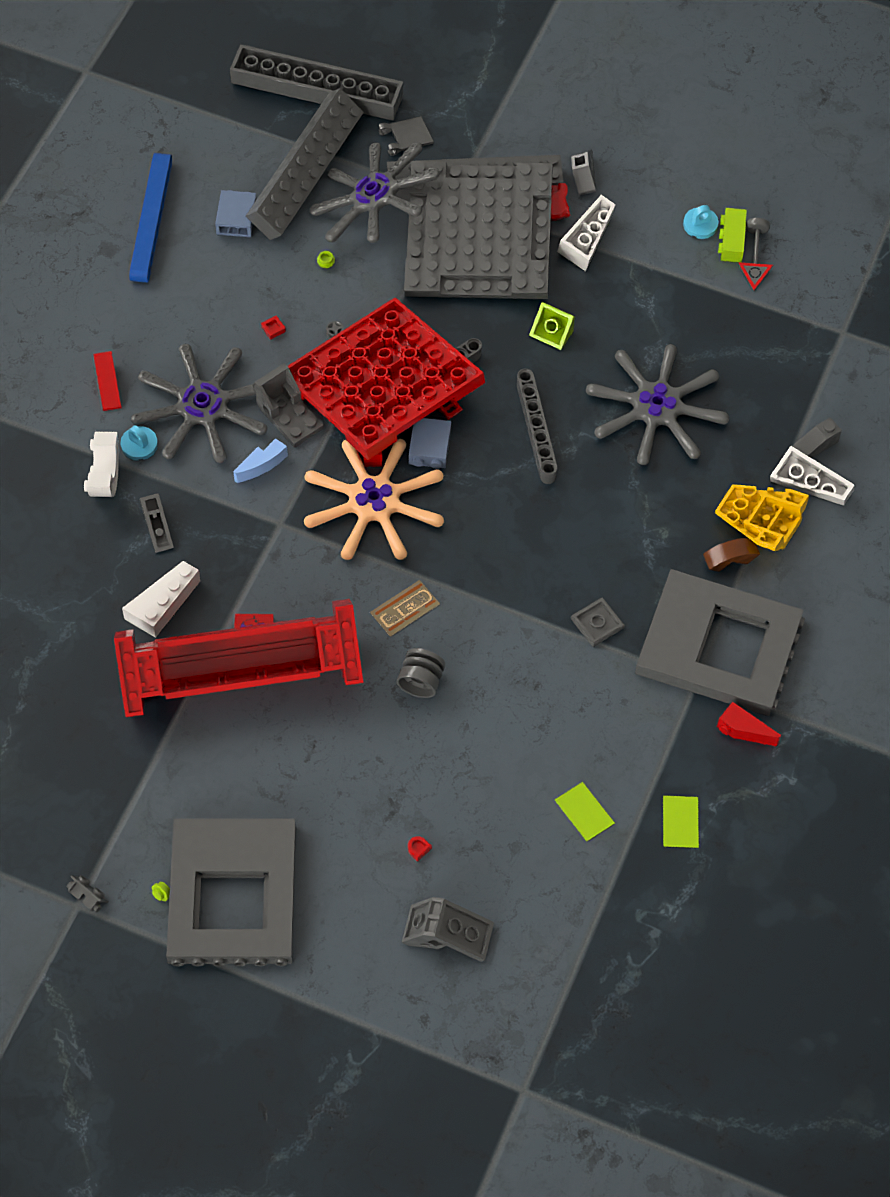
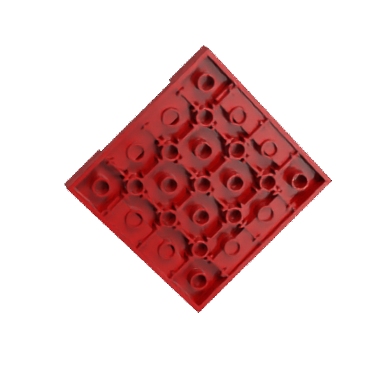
M397 298L388 301L288 365L301 392V399H306L345 435L346 441L367 460L398 441V434L448 401L454 399L457 402L485 383L484 372Z

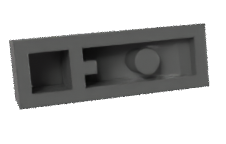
M830 417L816 425L792 447L813 458L838 443L842 430Z
M159 493L140 498L155 553L174 548Z

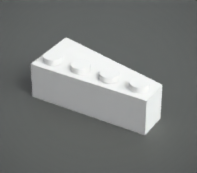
M600 195L560 240L557 252L586 272L612 217L615 204Z
M790 446L770 476V482L843 506L853 493L855 486Z
M182 561L122 608L124 619L156 638L199 584V570Z

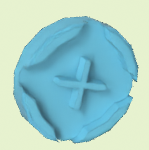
M702 205L686 213L683 226L688 235L696 236L698 239H705L715 234L719 221L717 215L710 210L709 206Z
M134 425L123 434L120 445L123 454L127 458L145 460L156 452L158 440L156 434L151 429Z

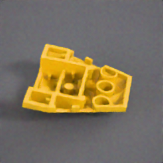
M732 485L715 510V514L757 545L773 551H779L780 549H785L800 525L802 513L806 508L809 495L792 489L778 492L770 487L766 491L757 490L756 486Z

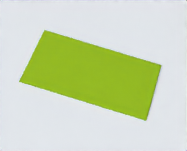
M583 782L555 799L556 803L586 841H589L615 824Z
M663 796L664 847L699 848L698 797Z

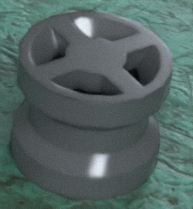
M332 321L327 324L328 340L344 330L341 322Z

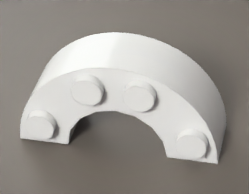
M95 432L94 439L90 441L94 462L93 466L90 467L88 480L84 481V491L88 492L90 497H114L117 489L119 468L117 432Z

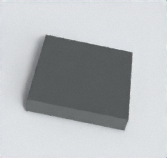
M603 597L571 616L573 623L592 647L623 630L625 627Z

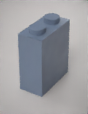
M221 190L215 223L217 235L252 237L254 224L246 215L257 200L256 193Z
M423 418L413 425L409 449L410 465L417 467L428 466L435 469L446 468L451 421Z

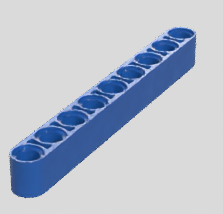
M153 154L130 267V281L149 282L172 168L171 154Z

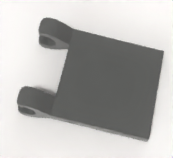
M421 116L390 124H379L380 129L378 132L381 136L392 131L397 143H391L388 146L390 156L408 150L410 145L415 142L421 143L422 146L430 145L434 142Z

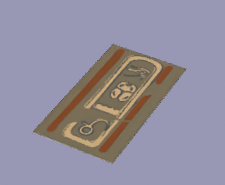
M419 580L370 613L391 637L440 605V603Z

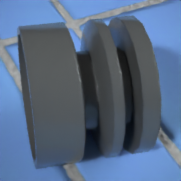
M420 648L409 649L403 661V667L400 669L397 685L403 691L420 698L433 697L436 694L439 679L442 677V672L445 668L444 660L429 650Z

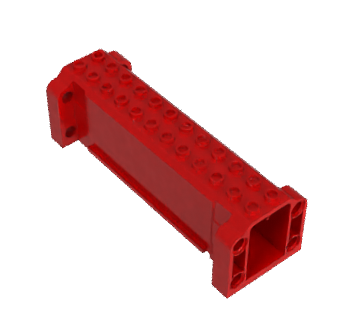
M350 599L332 601L333 616L309 617L155 639L153 642L139 644L135 642L134 630L115 632L114 643L125 717L144 715L145 697L159 695L166 696V699L317 678L320 677V673L341 669L345 685L363 683L352 602Z

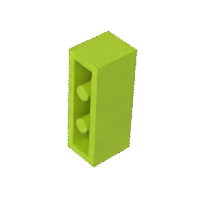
M726 208L725 214H721L720 225H723V229L720 228L719 239H722V243H719L718 253H721V261L742 263L747 213L745 209Z

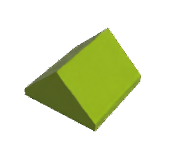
M542 302L529 336L562 350L574 331L575 316Z

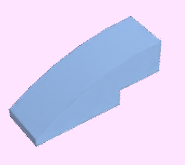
M275 438L264 451L257 447L233 471L235 482H244L270 471L288 456L287 446Z

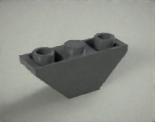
M588 150L571 156L572 171L579 195L596 192L593 151Z

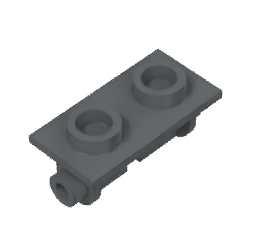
M71 875L74 882L70 881L68 883V892L78 900L85 895L86 897L82 903L91 911L98 912L102 907L100 905L102 902H109L104 898L105 894L98 888L93 889L89 885L90 881L82 875L79 877Z

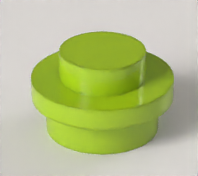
M323 251L317 257V263L322 268H330L335 263V257L331 252Z
M164 882L155 883L152 886V894L157 900L167 901L170 895V888Z

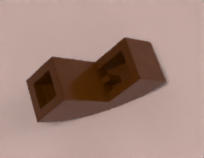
M740 538L719 544L703 555L709 570L720 572L731 562L749 564L760 555L756 543L751 539Z

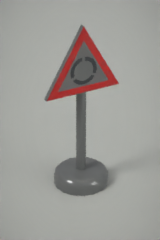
M752 218L746 221V230L749 233L755 234L753 263L738 262L753 291H755L773 267L770 264H758L759 234H764L770 229V222L763 218Z

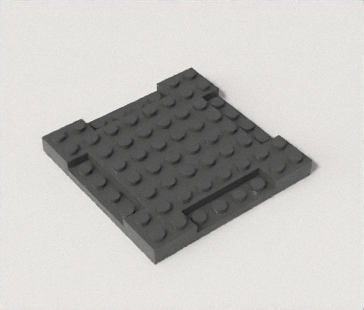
M411 161V175L428 170L429 168H438L440 175L436 180L410 186V202L421 206L422 213L418 217L409 215L404 284L405 296L548 299L552 163H517V166L447 165V162Z

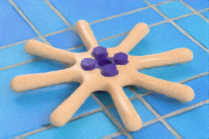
M397 439L398 441L393 444L382 472L377 476H371L366 472L358 451L348 441L344 440L342 448L359 478L355 484H346L313 470H309L305 474L307 482L345 493L349 497L348 502L306 516L304 519L306 527L313 528L348 513H355L359 518L341 551V557L345 560L353 558L366 525L370 521H378L382 525L392 552L398 560L406 558L407 551L389 519L391 514L399 512L435 527H440L444 523V518L441 515L404 504L399 500V496L405 492L441 481L443 479L442 471L436 469L401 484H394L389 480L407 444L403 439Z

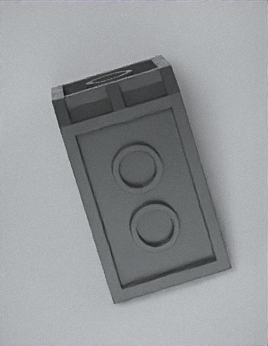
M285 363L254 382L256 401L260 410L294 448L324 429L321 421L302 402L301 392Z
M431 897L411 905L402 943L408 946L434 949L448 946L481 962L486 958L494 922L446 899Z

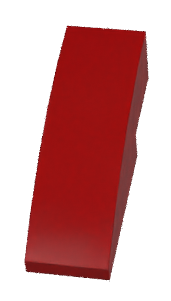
M112 351L93 354L103 411L121 408Z

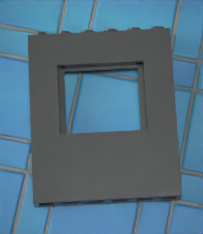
M671 569L639 656L635 674L731 704L734 702L741 708L770 716L771 710H776L779 699H776V694H781L784 683L781 682L782 677L786 678L789 666H786L787 661H792L795 650L791 649L792 645H797L800 636L797 630L798 628L802 629L804 624L803 610ZM715 614L766 629L750 679L699 663Z
M174 819L166 953L168 964L173 966H183L184 964H192L194 966H203L204 964H213L214 966H224L225 964H234L235 966H245L246 964L286 966L287 964H292L296 845L295 819ZM201 878H264L263 929H199Z

